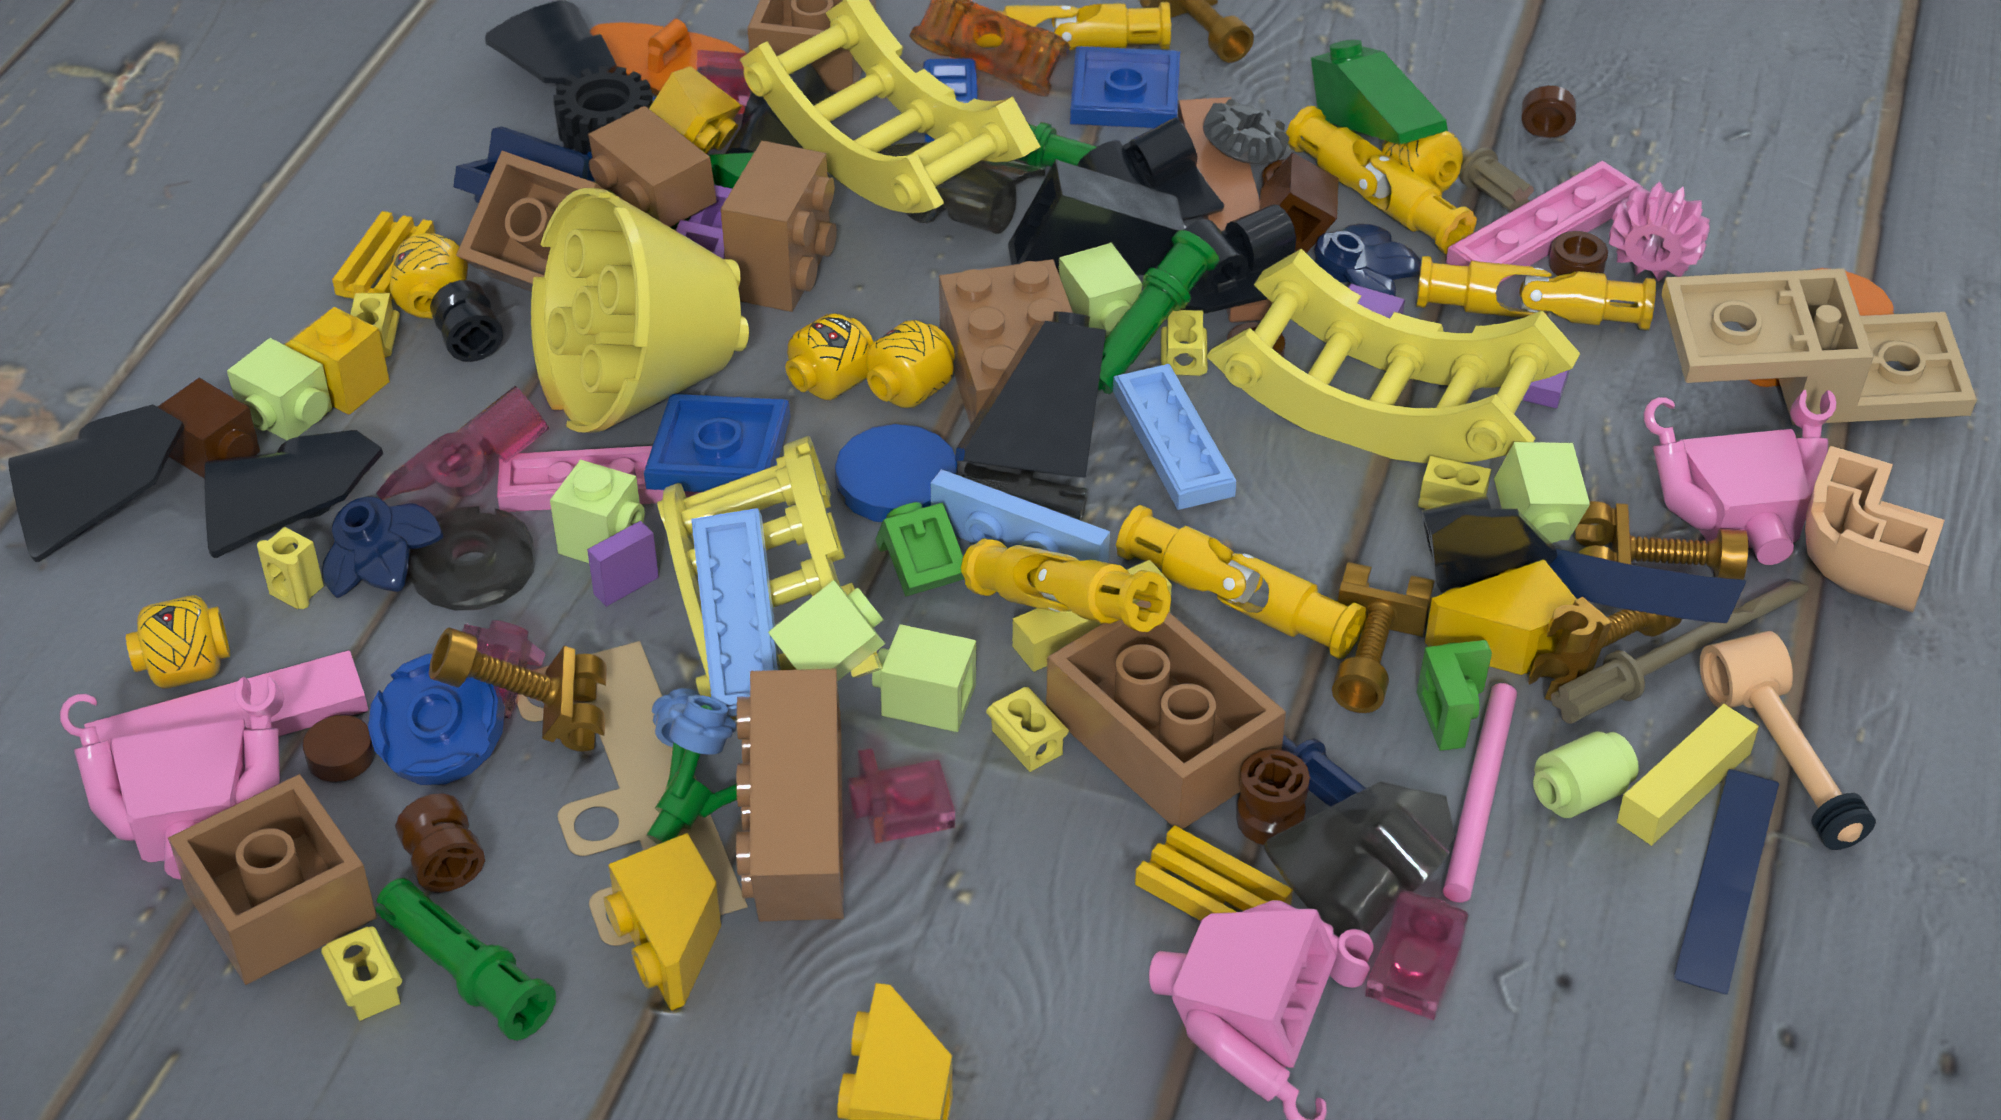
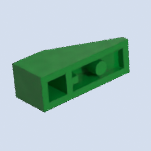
M1344 40L1331 44L1329 46V53L1311 57L1317 108L1322 111L1326 120L1331 124L1347 127L1350 130L1399 145L1448 131L1447 120L1384 51L1364 47L1361 40Z

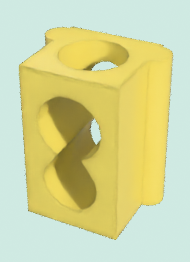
M355 293L350 315L379 328L384 356L387 358L392 354L400 313L393 310L390 293Z
M1172 311L1167 318V326L1161 329V365L1170 364L1176 375L1201 376L1206 374L1208 371V358L1206 357L1208 355L1207 330L1203 328V311ZM1182 353H1188V356L1192 357L1193 361L1189 365L1183 366L1175 360V357Z
M1430 456L1422 481L1418 507L1429 509L1487 496L1491 469Z
M284 527L268 541L262 540L257 543L260 561L269 594L296 609H305L310 604L309 599L324 587L314 543ZM293 543L298 545L297 549H295Z
M1023 687L992 703L987 708L986 714L992 719V731L1029 772L1063 755V738L1067 736L1069 730L1029 687ZM1045 744V751L1042 754L1036 755L1040 746Z
M367 926L331 941L321 949V953L347 1005L352 1006L359 1021L401 1004L397 987L401 985L402 979L375 927ZM353 945L363 947L362 951L357 955L344 958V954L349 947ZM368 966L371 980L360 981L356 968Z

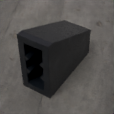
M1055 160L1008 243L1011 265L1027 261L1037 262L1053 259L1059 274L1060 257L1112 243L1136 276L1144 275L1149 268L1159 266L1173 247V236L1178 230H1185L1186 225L1182 220L1176 196Z
M1054 311L1052 321L1035 323L957 446L955 461L1086 478L1106 330L1089 327L1090 316L1069 312Z

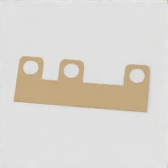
M637 641L593 653L592 655L601 658L607 666L606 686L597 683L595 700L577 701L573 699V704H592L603 711L605 715V736L600 735L620 788L568 803L559 810L558 821L567 846L573 854L578 856L592 855L636 841H640L643 850L658 845L648 838L646 834L659 815L655 806L667 786L673 747L662 743L655 734L656 726L653 723V716L655 714L652 713V706L658 698L662 697V694L641 642ZM548 666L531 671L545 675ZM517 692L513 693L519 712L524 719L532 722L543 720L544 708L531 704L527 697L519 695ZM605 807L612 810L619 819V825L615 833L600 841H589L581 838L574 829V823L577 816L586 809ZM711 814L706 818L698 816L691 829L683 828L678 836L688 833L715 879L720 915L748 907L745 898L742 897L741 888ZM612 887L595 892L589 900V907L601 940L612 946L633 942L630 934L619 937L607 920L604 897L613 894Z

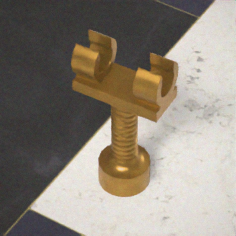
M1139 0L1142 8H1158L1161 2H1169L1171 18L1189 13L1209 32L1208 45L1224 62L1232 63L1242 59L1253 45V31L1240 18L1236 16H1226L1223 18L1211 7L1218 4V0Z
M1590 501L1588 509L1575 529V539L1580 544L1588 546L1578 551L1580 554L1630 565L1634 559L1636 562L1640 560L1646 562L1648 559V562H1653L1654 560L1655 563H1659L1661 560V563H1666L1667 561L1668 564H1672V562L1678 564L1680 562L1681 564L1687 563V565H1691L1693 562L1694 565L1699 563L1700 566H1704L1706 563L1707 566L1714 570L1715 577L1744 580L1748 560V535L1746 530L1719 529L1716 538L1707 543L1705 540H1702L1700 543L1699 540H1695V542L1688 540L1687 542L1686 539H1682V541L1676 539L1674 541L1673 538L1669 540L1667 538L1662 540L1661 538H1656L1655 540L1654 537H1650V539L1644 537L1642 539L1641 536L1635 538L1629 532L1628 504L1616 503V507L1611 508L1608 504L1598 501ZM1612 542V550L1604 547V545Z
M1351 562L1347 563L1339 589L1338 602L1348 607L1352 603L1366 607V620L1355 657L1347 658L1340 663L1333 682L1332 695L1343 708L1356 713H1370L1382 706L1389 684V676L1380 663L1389 630L1423 637L1435 580L1411 575L1406 595L1370 588L1368 579L1372 567Z
M1584 597L1575 600L1573 605H1562L1555 609L1546 633L1547 637H1549L1558 630L1563 629L1555 652L1544 653L1536 658L1528 678V684L1530 685L1538 681L1540 677L1554 678L1555 680L1551 681L1544 698L1551 700L1552 693L1558 691L1560 686L1594 669L1602 648L1636 631L1645 636L1655 637L1677 627L1682 619L1623 609L1606 617Z
M450 627L446 628L441 634L430 661V679L453 687H460L466 678H474L475 680H480L508 691L511 690L513 693L517 692L519 695L542 701L544 703L542 739L553 743L556 739H560L561 743L571 750H594L595 733L605 736V715L603 711L592 704H573V699L577 701L595 700L597 683L606 686L607 666L601 658L592 654L575 655V649L563 646L546 669L545 675L515 664L512 665L510 662L506 663L504 660L487 656V654H481L477 650V638L471 634Z

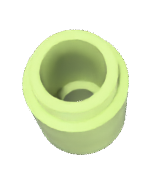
M1595 731L1541 755L1535 764L1534 790L1539 801L1546 808L1563 818H1572L1624 794L1629 788L1630 783L1637 778L1639 770L1638 760L1632 746L1623 736L1615 732L1605 734Z

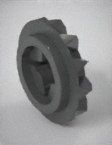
M1229 99L1225 104L1213 103L1203 121V130L1208 140L1228 157L1245 163L1268 164L1279 160L1284 155L1290 139L1284 132L1285 124L1283 122L1270 118V111L1268 109L1259 110L1254 108L1252 102H1249L1247 105H1241L1236 100Z

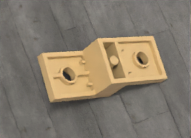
M1844 268L1665 277L1661 294L1686 383L1778 378L1792 425L1796 424L1791 418V406L1803 390H1806L1807 394L1806 407L1810 412L1818 415L1821 414V396L1827 390L1834 394L1837 403L1836 410L1825 423L1971 416L1977 398L1946 312L1860 316ZM1738 322L1747 331H1733L1722 323ZM1898 361L1904 368L1910 371H1898L1890 367L1886 362Z

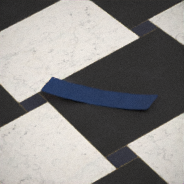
M1557 548V558L1549 565L1577 599L1584 597L1587 601L1611 607L1713 623H1727L1746 584L1745 580L1699 576L1635 566Z
M1734 769L1728 770L1674 975L1675 980L1721 994H1728L1779 787L1777 781Z

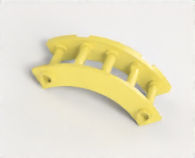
M843 0L826 12L831 21L830 28L779 56L775 55L768 41L740 58L744 66V77L751 91L759 97L763 96L770 108L804 149L826 153L827 171L833 177L861 197L893 211L923 213L936 209L944 204L936 189L938 185L981 160L989 162L1012 161L1024 157L1041 147L1014 97L1000 101L973 99L968 103H963L956 100L953 89L936 79L925 69L915 73L899 57L902 55L903 46L886 27L869 0ZM840 47L848 49L866 73V77L813 106L789 75ZM876 96L879 98L886 97L901 112L898 116L854 141L830 123ZM915 131L919 133L925 132L935 139L907 156L895 157L878 153Z
M1300 249L1265 269L1254 285L1272 302L1271 307L1256 330L1253 331L1251 328H1248L1212 348L1206 357L1225 374L1228 381L1234 386L1244 390L1252 398L1277 415L1307 431L1395 460L1428 463L1430 456L1464 463L1505 456L1514 442H1534L1535 437L1515 416L1517 408L1532 382L1550 378L1573 369L1580 352L1542 310L1525 318L1506 323L1476 326L1472 333L1444 332L1442 324L1416 319L1395 311L1391 318H1387L1358 304L1361 295L1334 279ZM1290 319L1326 343L1308 374L1272 349ZM1346 356L1353 357L1386 371L1369 400L1348 394L1329 385ZM1409 379L1448 386L1436 408L1394 406ZM1501 387L1497 394L1476 402L1467 403L1475 389Z
M810 436L785 444L783 447L784 456L776 458V466L687 498L682 484L677 483L666 487L663 491V500L657 502L658 510L667 532L669 547L686 612L706 673L696 677V684L700 695L711 697L691 519L758 508L760 511L786 501L788 508H785V516L763 523L766 550L795 540L798 546L808 543L812 558L800 562L802 569L770 580L773 608L810 594L813 597L833 580L840 586L833 562L845 558L832 514L826 511V508L831 507L830 496L832 495ZM853 583L841 586L847 595L855 590ZM877 651L850 671L852 677L859 678L883 669ZM784 653L779 654L780 670H797ZM737 716L730 717L734 722H737Z

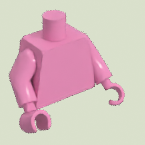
M1803 390L1793 402L1790 414L1794 423L1802 428V438H1796L1793 429L1676 441L1673 427L1663 428L1656 423L1654 418L1655 410L1660 404L1674 409V402L1665 397H1658L1650 401L1644 411V422L1651 433L1659 436L1660 445L1653 446V451L1667 508L1694 528L1699 529L1707 542L1716 538L1719 529L1746 530L1748 548L1753 549L1760 563L1774 565L1786 560L1794 550L1793 543L1800 539L1813 488L1828 452V438H1821L1822 425L1836 410L1837 403L1834 394L1827 390L1821 396V414L1819 415L1813 414L1806 407V390Z
M268 676V697L261 704L251 705L250 697L252 692L250 681L245 677L240 678L235 686L234 695L238 705L250 714V729H247L245 720L242 718L111 738V746L109 740L99 741L95 726L79 728L74 726L69 719V710L74 703L85 701L96 706V698L87 694H76L68 698L60 710V722L68 733L80 737L82 747L74 749L88 803L93 814L118 839L135 841L142 860L150 863L164 861L166 873L175 879L182 880L168 837L280 784L278 728H271V717L276 715L283 706V690L277 682Z
M1272 900L1242 912L1214 913L1202 919L1187 954L1159 951L1154 955L1149 970V983L1154 994L1172 996V1000L1186 1027L1187 1036L1221 1068L1267 1102L1271 1101L1275 1096L1282 1100L1283 1112L1287 1120H1310L1302 1117L1296 1108V1098L1299 1090L1287 1081L1290 1071L1285 1067L1294 1068L1329 975L1337 983L1345 987L1354 988L1361 986L1370 971L1367 962L1374 947L1370 936L1362 930H1347L1338 937L1333 934L1332 925L1321 920L1316 909H1297L1283 901ZM1317 1098L1315 1101L1316 1114L1313 1120H1325L1327 1114L1326 1102L1322 1098Z

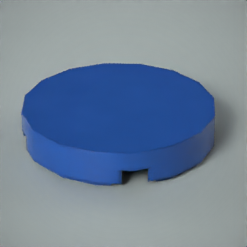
M892 424L873 427L852 437L839 451L835 465V481L838 493L840 491L845 497V504L854 513L874 522H883V519H886L889 512L902 505L919 502L923 508L931 506L932 480L941 469L958 475V463L955 461L952 447L938 434L919 426Z
M425 654L406 662L390 675L393 680L386 686L383 693L378 690L371 703L368 731L374 751L399 777L419 785L448 784L475 771L491 756L503 733L505 706L498 686H493L474 678H466L460 687H453L430 679L429 666L432 654Z

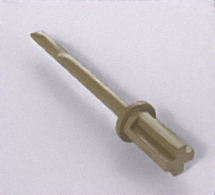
M1462 146L1463 161L1460 179L1468 188H1479L1510 212L1529 202L1528 197L1534 192V188L1499 163L1494 151L1488 147H1482L1472 153Z
M1794 580L1789 581L1745 603L1740 608H1735L1727 623L1707 622L1636 659L1625 651L1616 650L1606 655L1602 666L1560 686L1558 691L1552 693V705L1561 709L1563 721L1572 724L1619 699L1633 701L1641 697L1644 692V676L1748 624L1753 619H1758L1801 597L1808 592L1809 587Z

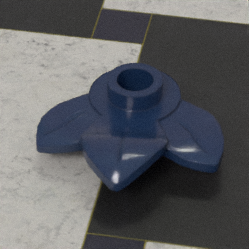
M1353 224L1347 226L1343 231L1324 233L1319 236L1314 247L1315 263L1337 281L1350 282L1353 285L1396 296L1393 280L1419 276L1421 260L1412 249L1399 242H1391L1392 236L1389 231L1372 224Z
M376 497L355 499L346 504L333 521L332 535L335 542L323 561L322 577L324 583L336 598H340L348 593L360 580L383 590L402 591L407 576L409 549L426 547L443 539L444 535L441 526L433 514L417 504L409 503L389 507L385 501Z

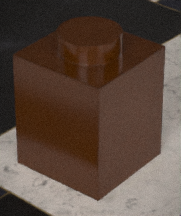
M1292 152L1261 189L1260 209L1273 204L1283 208L1289 215L1295 229V250L1302 249L1307 254L1315 245L1319 236L1324 234L1337 219L1339 178Z
M200 377L157 406L183 422L185 426L169 457L204 479L206 461L253 456L260 453L250 408Z

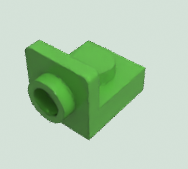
M919 502L905 504L889 512L886 519H883L875 541L880 552L889 551L905 597L965 579L961 573L963 554L943 502L925 508Z
M1486 640L1425 647L1416 693L1439 751L1465 748L1471 719H1477L1479 715L1478 694L1484 691L1492 651Z

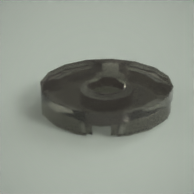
M479 506L460 507L437 515L435 518L443 531V539L426 547L410 549L408 573L416 592L431 604L454 611L481 610L505 602L522 590L534 573V543L525 523L510 512L496 508V515L480 513ZM470 552L484 554L481 558L473 561L458 560L459 557Z

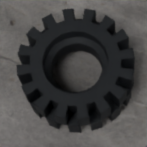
M599 66V73L592 74L588 68L580 71V79L574 75L565 78L566 85L559 84L556 88V95L553 98L560 142L563 141V146L571 150L575 148V151L583 154L592 152L589 133L643 106L649 109L653 103L652 90H650V83L647 79L641 81V74L633 71L627 76L626 68L617 67L614 73H609L608 66Z

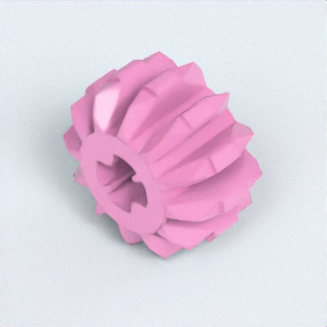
M1660 181L1652 187L1651 192L1637 186L1630 193L1628 199H1623L1617 205L1612 217L1614 221L1609 232V244L1618 248L1617 262H1633L1635 276L1644 270L1652 271L1658 282L1667 274V271L1682 277L1690 265H1696L1697 261L1702 258L1706 248L1705 241L1710 231V219L1701 216L1703 211L1702 200H1684V187L1675 191L1674 194L1666 192Z

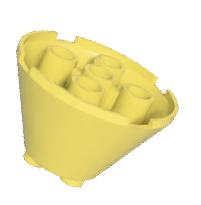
M578 189L566 196L558 205L548 222L541 241L542 247H550L544 277H533L531 333L535 364L542 390L551 409L564 410L567 417L571 420L567 421L566 427L576 432L585 433L604 431L669 398L672 394H677L720 372L729 363L734 351H743L746 348L749 338V326L746 318L741 316L738 290L740 285V269L736 261L722 259L604 189Z

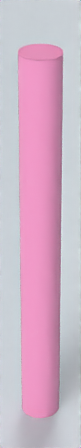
M1505 683L1493 685L1490 691L1446 875L1443 894L1453 902L1462 903L1468 901L1473 890L1517 698L1516 689Z

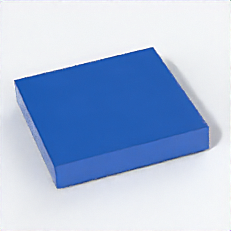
M1076 47L1070 124L1155 128L1173 118H1177L1180 51Z
M672 394L668 399L644 470L646 489L664 490L666 487L680 483L684 491L704 492L776 466V458H779L791 417L789 400Z

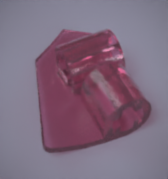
M514 386L456 432L446 433L438 437L395 470L376 494L380 499L385 500L401 493L421 490L436 483L439 488L449 495L456 497L470 496L478 492L486 483L489 474L487 456L496 453L504 463H507L550 428L526 396ZM469 466L471 471L459 478L456 472Z

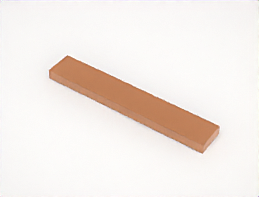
M1232 98L1179 100L1178 118L1188 131L1195 146L1198 157L1197 168L1219 199L1224 203V210L1222 212L1206 215L1203 218L1212 220L1223 231L1229 222L1260 210V200L1250 163L1232 159L1222 153L1208 140L1203 130V121L1213 103L1225 104ZM1267 299L1228 308L1226 310L1229 322L1260 321L1271 307L1272 302Z

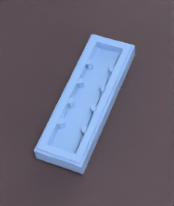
M1170 364L1114 376L1113 393L1177 510L1235 497L1236 479Z
M942 469L931 482V506L943 502L955 536L974 544L983 538L1000 541L1007 549L1015 545H1022L1076 557L1078 560H1096L1109 563L1110 531Z
M758 508L691 519L711 698L721 701L728 707L727 715L729 717L737 716V697L750 696V671L780 670L778 645L768 633V631L775 627L763 522Z

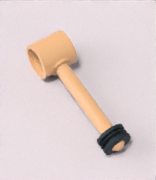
M1765 631L1705 646L1700 655V674L1709 699L1717 708L1725 704L1730 708L1744 705L1756 710L1818 807L1812 816L1811 823L1825 846L1830 850H1841L1851 847L1866 838L1875 827V817L1859 794L1841 793L1779 697L1786 695L1790 691L1793 682L1791 659L1781 638L1772 631Z

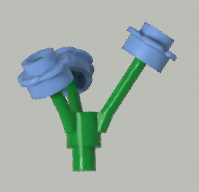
M682 688L673 690L668 695L658 698L652 706V713L655 714L653 716V723L656 726L655 734L657 738L665 745L673 747L667 786L655 806L659 815L646 834L648 838L657 844L678 837L683 828L691 829L698 816L706 818L722 806L737 800L736 784L712 793L706 786L694 778L700 755L721 753L726 739L731 738L733 732L736 731V723L727 715L728 707L717 699L700 695L699 692L692 689Z

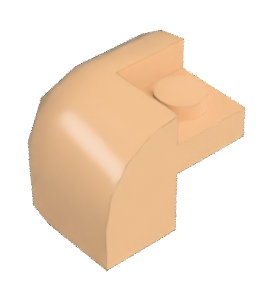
M1830 446L1815 482L1806 512L1807 555L1826 578L1847 592L1913 613L1945 520L1882 501L1893 464Z

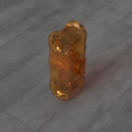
M930 0L931 2L920 25L913 26L910 32L911 40L932 53L948 56L953 59H974L976 68L980 71L1011 82L1028 93L1042 97L1049 95L1052 89L1049 80L1059 58L1066 57L1070 49L1068 42L1049 30L1030 26L970 0ZM989 33L997 34L1003 39L1000 46L990 50L981 48L976 44V41L979 37Z

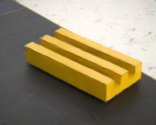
M381 211L332 279L335 295L354 299L355 293H390L393 255L404 240L420 234H435L433 221L423 219L418 226H414L413 217L402 215L398 222H394L392 213ZM382 274L383 276L379 280L377 285L374 288H371V286L376 281L378 276Z
M1176 825L1168 831L1166 843L1164 845L1158 843L1151 851L1150 862L1148 863L1143 860L1136 868L1135 885L1199 921L1214 913L1237 912L1224 905L1225 901L1242 911L1272 900L1283 901L1289 905L1292 902V888ZM1168 869L1171 872L1190 881L1191 883L1201 887L1200 891L1178 880L1177 878L1169 875L1165 871Z

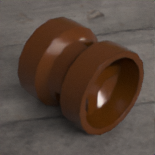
M1270 749L1252 754L1243 763L1239 782L1241 794L1237 804L1236 820L1238 828L1244 836L1253 842L1266 846L1285 845L1294 841L1302 832L1306 815L1305 801L1309 791L1310 775L1308 767L1299 757L1287 751Z
M440 793L421 797L406 806L398 816L395 825L397 835L403 849L412 856L410 860L412 869L418 883L425 890L436 893L450 892L463 887L480 873L485 862L484 851L477 836L468 830V817L461 802L455 796Z

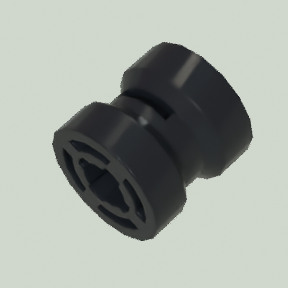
M465 280L451 282L439 289L433 296L430 305L431 315L442 333V339L448 352L453 358L465 362L482 360L493 354L501 345L503 338L502 326L498 317L491 309L486 292L479 284Z

